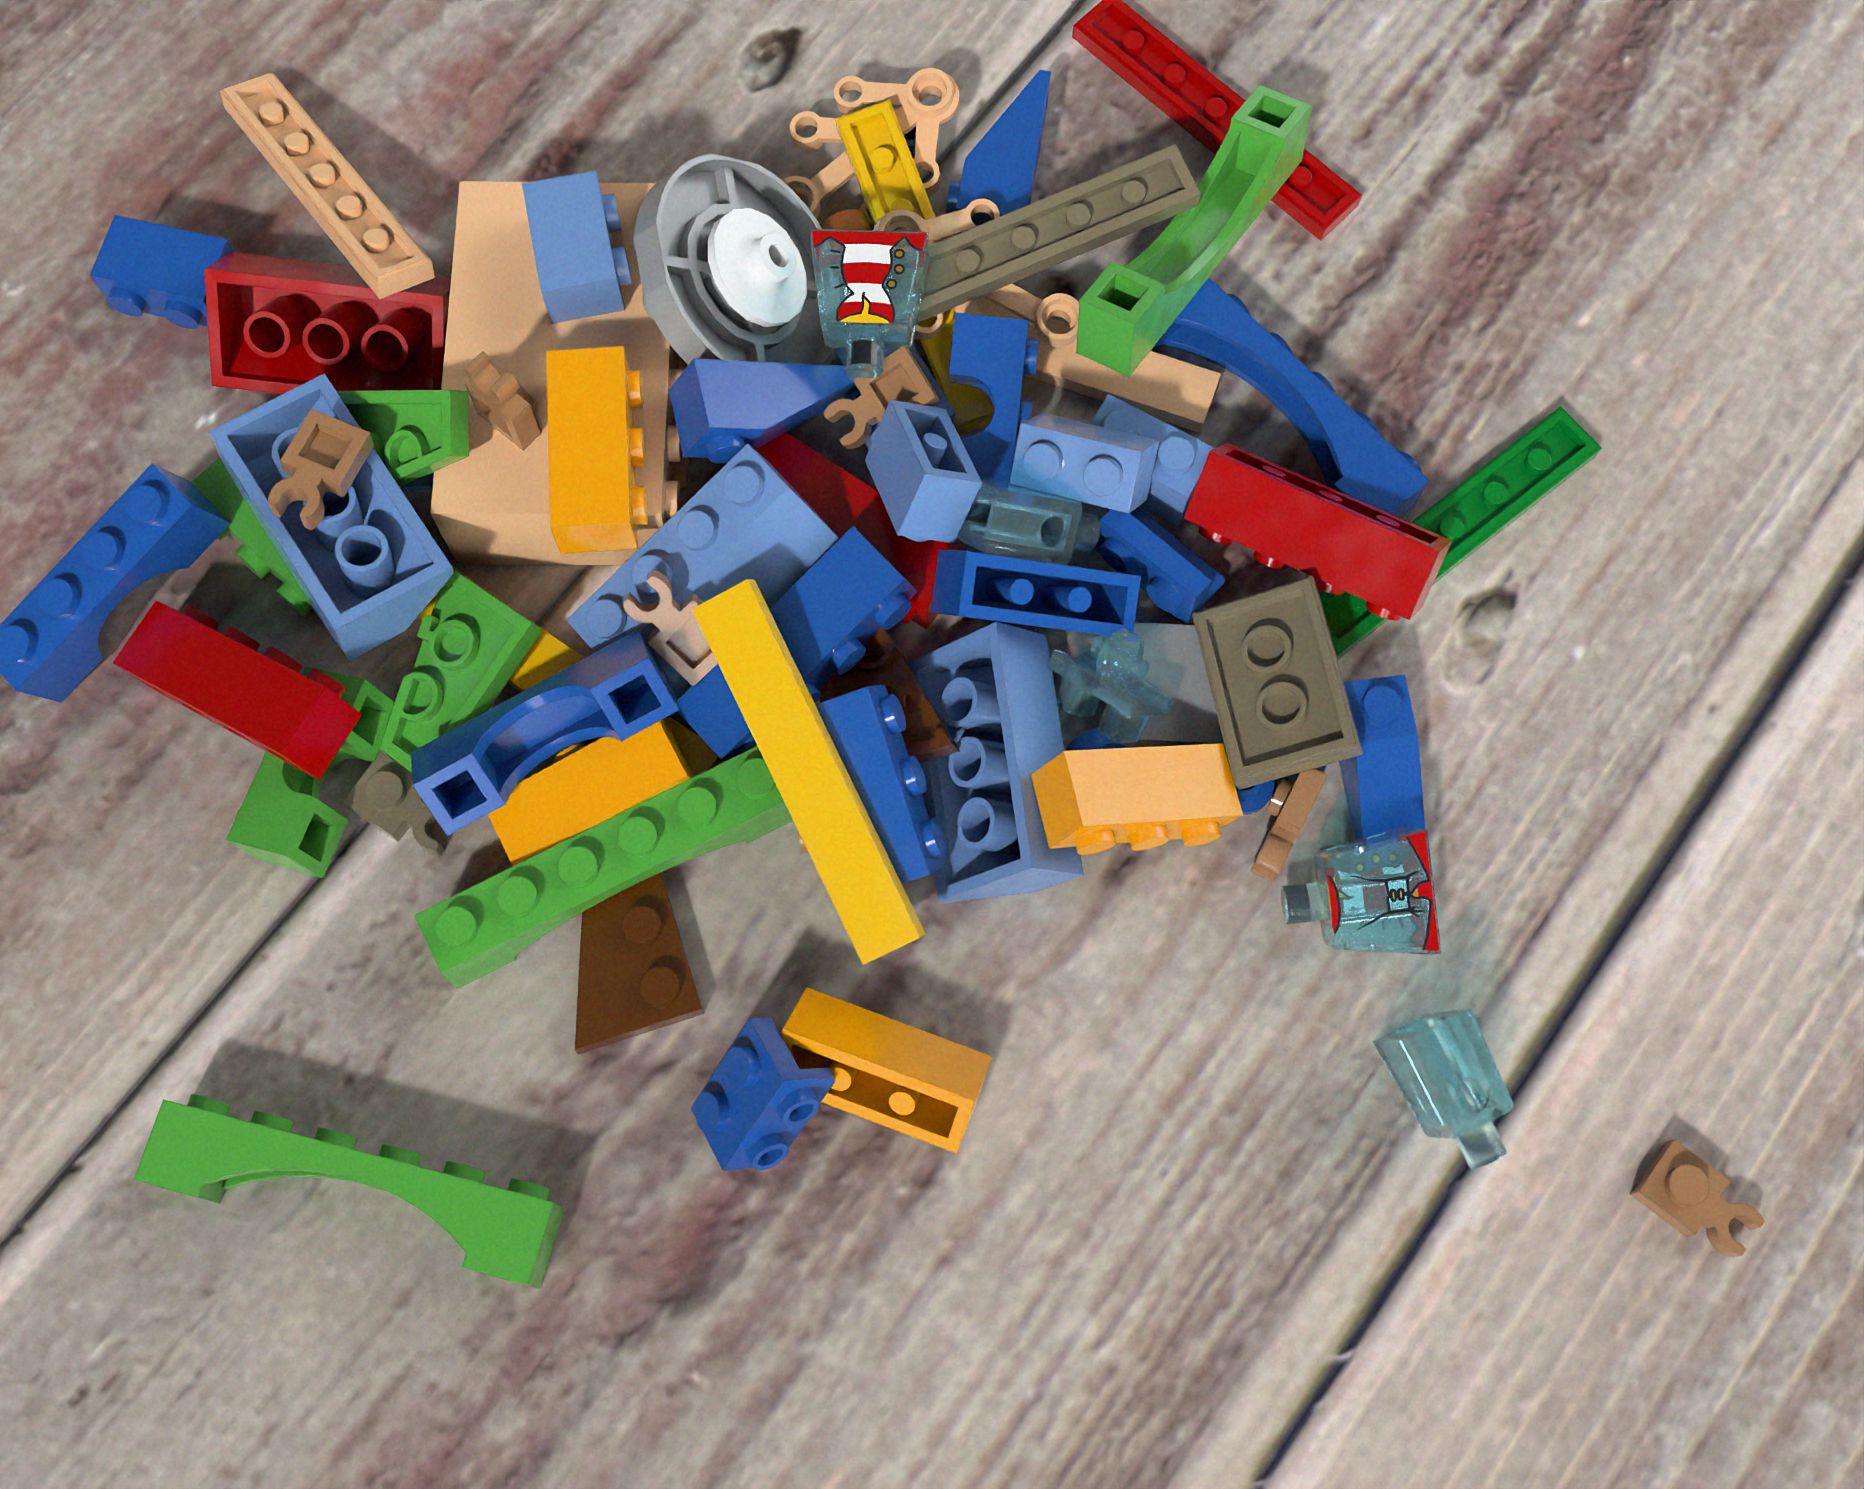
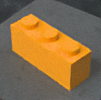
M624 346L546 351L550 529L560 554L638 549L637 525H648L645 486H636L635 467L646 466V446L643 427L634 428L633 409L644 408L641 371L630 370Z
M662 719L623 741L611 737H602L591 744L578 743L564 749L556 755L553 765L534 775L527 774L514 788L507 803L489 813L488 816L512 866H515L695 776L669 725Z
M1223 743L1063 751L1031 774L1049 849L1076 847L1078 854L1088 855L1108 850L1118 843H1130L1132 850L1140 851L1161 846L1171 839H1183L1184 846H1199L1219 839L1222 836L1221 828L1243 816Z
M806 987L781 1033L799 1069L829 1068L832 1072L835 1083L821 1101L822 1103L957 1154L975 1110L993 1058L992 1056Z

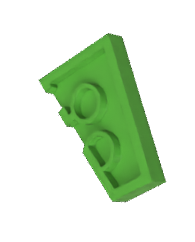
M336 391L359 427L371 433L374 443L373 448L399 487L469 457V391Z
M454 568L453 575L439 590L431 616L425 614L423 616L417 637L423 639L412 673L403 676L379 748L410 772H412V751L489 710L543 630Z

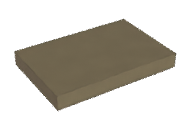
M1313 576L1192 613L1233 781L1238 790L1363 754L1319 591Z

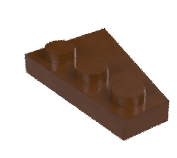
M880 628L863 645L866 648V652L862 659L848 672L842 675L835 673L819 689L821 703L868 686L885 684L888 695L894 694L904 711L906 730L902 731L901 734L909 757L914 755L919 763L960 752L889 629L883 630Z
M662 873L649 877L582 912L575 1051L578 1054L704 1014Z

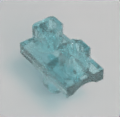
M1127 629L1118 630L1110 635L1109 638L1103 635L1097 636L1092 642L1091 650H1086L1077 657H1072L1062 650H1053L1048 664V668L1062 676L1056 697L1057 706L1067 713L1078 717H1094L1100 699L1103 700L1107 705L1098 729L1101 734L1114 742H1137L1147 724L1149 716H1168L1174 698L1141 679L1148 673L1150 667L1149 662L1142 659L1144 642L1139 635Z

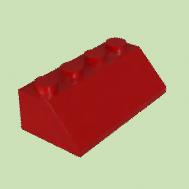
M231 252L204 269L212 386L284 394L325 374L336 391L441 390L451 277L434 275L435 278L379 299L351 265Z

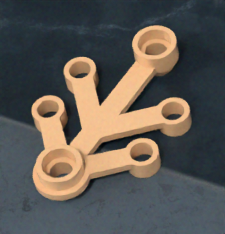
M925 68L917 71L906 84L864 82L861 78L853 75L841 78L835 84L833 94L836 106L842 114L847 115L890 99L892 107L897 108L894 112L903 135L905 136L916 127L915 159L913 160L918 172L926 170L933 174V178L929 182L923 183L928 197L935 194L941 185L940 169L936 163L940 125L949 121L955 115L960 103L959 89L954 79L936 68ZM850 90H856L861 93L860 98L854 102H847L842 99L843 95ZM928 95H937L941 98V101L935 105L926 106L921 103ZM803 111L796 114L789 125L794 145L801 151L812 152L819 149L823 143L843 144L836 127V118L820 117L811 111ZM812 125L817 128L816 133L811 137L804 138L798 135V132L804 126ZM845 151L810 180L801 176H790L782 181L802 201L809 204L808 209L817 220L821 212V203L853 178L855 174ZM864 200L861 205V211L866 215L873 232L874 223L869 216V210Z
M976 199L965 209L926 220L913 211L899 209L883 215L875 224L873 232L926 233L923 248H926L976 227L971 217L978 212L989 214L992 220L1000 217V212L996 204L988 199ZM911 246L903 249L905 256L919 251ZM895 247L892 249L893 261L897 260L894 257V251L897 249ZM1009 284L981 296L1009 312L1029 320L1030 323L1035 325L1036 334L1041 341L1049 346L1065 347L1077 339L1079 302L1070 295L1056 293L1042 300L1014 284ZM977 299L954 307L955 313L981 315ZM943 312L935 315L936 322L930 327L924 328L918 324L909 326L910 333L921 340L935 338L943 326ZM1053 317H1061L1067 321L1069 328L1065 332L1056 333L1050 330L1047 321Z

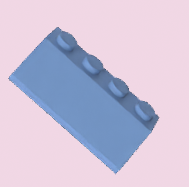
M322 374L208 432L225 469L349 662L406 631L454 572L447 558L374 448L368 455L345 497L326 491L322 498L325 508L324 516L319 525L313 530L304 528L299 516L302 508L307 503L305 501L296 500L291 502L281 518L273 515L268 503L269 493L276 483L285 478L292 477L284 473L280 459L310 409L360 428L326 375Z
M747 443L567 619V622L594 652L638 629L647 643L648 635L656 626L653 623H641L632 619L623 607V597L630 592L643 604L656 602L659 594L647 582V574L652 569L661 572L667 577L672 586V598L679 605L692 593L703 602H706L746 579H755L770 609L840 537L772 464ZM648 645L667 676L677 701L692 685ZM675 712L669 716L671 718H674L678 714V712Z
M994 622L909 662L914 674L960 752L920 763L927 785V790L924 793L925 807L929 819L934 817L940 823L947 844V853L942 856L945 867L934 872L938 902L950 903L1032 893L1083 876L1081 855L1077 853L1076 847L1049 849L1031 774L1064 751L1047 636Z

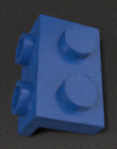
M1137 507L1129 514L1110 509L1101 518L1094 550L1114 570L1123 574L1141 576L1140 588L1148 594L1157 606L1166 612H1170L1184 625H1188L1193 620L1192 613L1201 611L1223 588L1225 578L1141 508Z
M771 1017L749 1018L695 1100L691 1110L723 1171L748 1168L766 1170L779 1164L787 1156L789 1147L807 1121L819 1110L820 1103L835 1083V1078L829 1068L799 1069Z

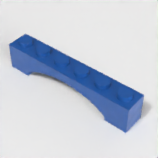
M1208 278L1152 350L1157 352L1163 346L1183 350L1218 364L1237 375L1271 401L1290 421L1312 452L1326 486L1399 518L1404 517L1416 506L1429 482V479L1422 474V470L1415 459L1403 451H1397L1378 433L1375 424L1367 415L1350 408L1335 394L1333 386L1322 374L1315 371L1311 372L1292 354L1289 345L1281 336L1273 332L1269 333L1250 316L1248 308L1241 299L1233 294H1226L1216 283Z

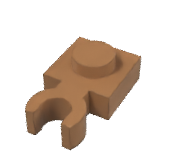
M903 345L878 362L877 366L874 365L853 379L862 394L855 400H836L825 409L823 414L832 423L840 420L847 414L854 416L855 426L853 430L839 439L844 447L854 449L860 447L868 440L873 425L877 422L880 424L890 400L931 407L941 400L910 350Z
M482 351L463 370L466 378L469 380L465 383L466 388L469 391L477 414L524 451L541 434L532 411L535 401L509 371L502 376L492 365L489 356Z
M310 409L280 459L284 473L292 477L279 481L271 489L268 503L273 515L281 518L291 502L302 500L307 502L299 515L304 528L313 530L317 527L324 516L325 508L322 501L326 491L345 497L374 447L371 433Z
M652 569L647 574V582L658 592V600L652 604H643L628 592L623 597V607L632 619L641 623H653L656 626L648 635L647 644L694 687L718 664L692 611L693 608L704 602L692 593L679 605L672 598V586L667 577L661 572Z
M1310 769L1300 772L1293 783L1284 778L1281 779L1265 811L1275 816L1276 819L1250 870L1251 872L1271 882L1275 881L1328 775L1316 769Z
M1675 1139L1665 1142L1630 1193L1632 1197L1685 1237L1696 1235L1700 1227L1703 1226L1706 1229L1708 1240L1714 1249L1728 1257L1742 1256L1746 1251V1248L1730 1235L1729 1223L1732 1219L1738 1220L1750 1230L1760 1228L1765 1222L1762 1215L1754 1207L1744 1203L1730 1204L1721 1196L1731 1181Z

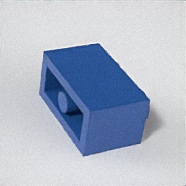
M114 215L90 276L107 299V303L113 309L123 314L139 317L143 313L160 316L180 327L196 329L199 325L208 327L204 269L229 253L234 252L228 240L224 238Z

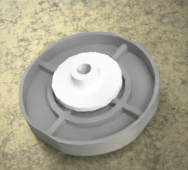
M712 153L701 155L687 161L660 179L643 199L637 214L633 235V247L637 255L643 290V305L647 314L655 320L668 343L688 365L693 359L829 365L835 357L834 349L840 346L845 324L843 326L844 322L836 321V310L843 301L841 287L835 289V286L840 285V280L835 281L831 270L820 273L818 266L819 259L834 258L833 252L830 251L832 249L830 243L826 240L823 244L814 248L812 230L823 231L821 226L799 196L769 170L756 163Z

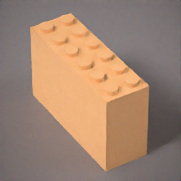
M460 181L441 390L468 391L465 383L469 380L466 378L463 370L484 351L489 356L492 365L502 376L509 371L517 382L531 395L535 401L532 411L541 434L524 451L521 450L477 414L469 395V457L434 472L430 514L457 564L622 566L682 508L680 489H688L690 479L689 457L683 456L668 390L688 364L668 343L655 320L647 314L644 308L637 255L633 247V235L639 208L649 190L656 183H600L602 195L614 193L622 231L612 232L610 235L613 248L624 246L632 284L620 286L625 310L551 324L540 289L522 183L527 182ZM624 346L630 370H640L643 381L644 408L633 409L634 428L643 427L645 437L646 466L635 467L636 486H645L648 525H637L638 549L560 554L550 529L546 351Z

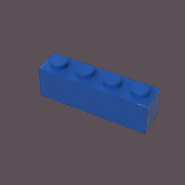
M854 526L769 609L815 704L821 696L819 689L835 673L842 675L852 669L866 652V648L863 645L880 628L888 630L905 617L911 608L909 600L918 592ZM718 664L676 701L679 707L677 712L721 760L727 761L757 746Z

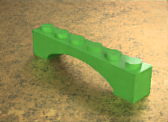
M1260 84L1231 118L1230 128L1219 150L1197 185L1201 193L1199 206L1177 214L1150 246L1129 263L1121 266L1111 261L1079 299L1076 353L1123 375L1131 376L1300 164L1303 158L1312 105Z
M758 746L421 911L415 914L414 917L440 973L459 989L515 961V956L529 945L605 899L693 858L739 842L746 841L748 844L792 822L793 819Z
M191 1094L187 1105L164 1099L162 1101L133 1180L219 1204L226 1190L268 1179L320 1177L367 1185L398 1196L435 1220L466 1252L462 1265L463 1268L533 1288H541L564 1212V1208L554 1202L547 1201L550 1188L511 1178L508 1190L483 1184L485 1171L446 1161L443 1173L419 1167L422 1155L382 1144L379 1156L354 1150L358 1138L326 1128L318 1127L314 1139L293 1134L291 1130L294 1121L254 1110L251 1122L227 1116L230 1104L201 1095Z

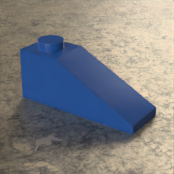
M1039 70L965 158L961 182L950 181L946 214L965 209L976 199H988L995 203L999 209L1000 216L1031 204L1048 105L1051 71ZM978 212L971 217V220L976 226L991 221L992 218L985 212Z
M693 359L668 389L683 456L709 458L714 463H728L747 443L755 450L823 413L832 402L841 399L855 384L853 379L861 375L859 367Z
M1405 675L1344 682L1363 750L1362 755L1339 761L1358 859L1364 865L1361 874L1376 865H1395L1406 854L1408 850L1395 842L1392 833L1411 828L1412 835L1419 832L1426 833L1418 732ZM1389 851L1395 852L1397 856L1396 861L1393 863H1389L1385 859V855ZM1373 852L1378 853L1380 856V860L1376 864H1372L1368 860L1369 854ZM1414 852L1416 871H1419L1416 873L1417 879L1426 878L1423 867Z

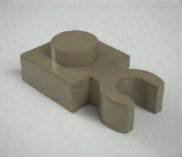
M381 751L375 762H372L342 803L349 810L397 842L411 828L414 838L427 853L441 857L445 850L435 839L430 837L431 829L438 821L414 788L412 772Z

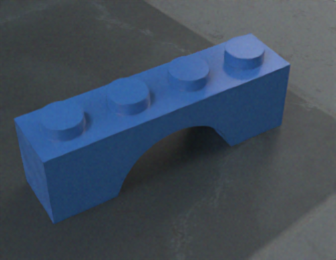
M152 463L0 624V673L18 692L62 703L103 659L98 647L99 633L106 618L115 606L132 590L147 580L168 571L189 568L231 523L192 482Z
M638 629L412 751L413 786L448 836L504 806L517 784L532 769L553 754L573 744L592 738L611 737L623 741L677 712L679 707L667 676Z

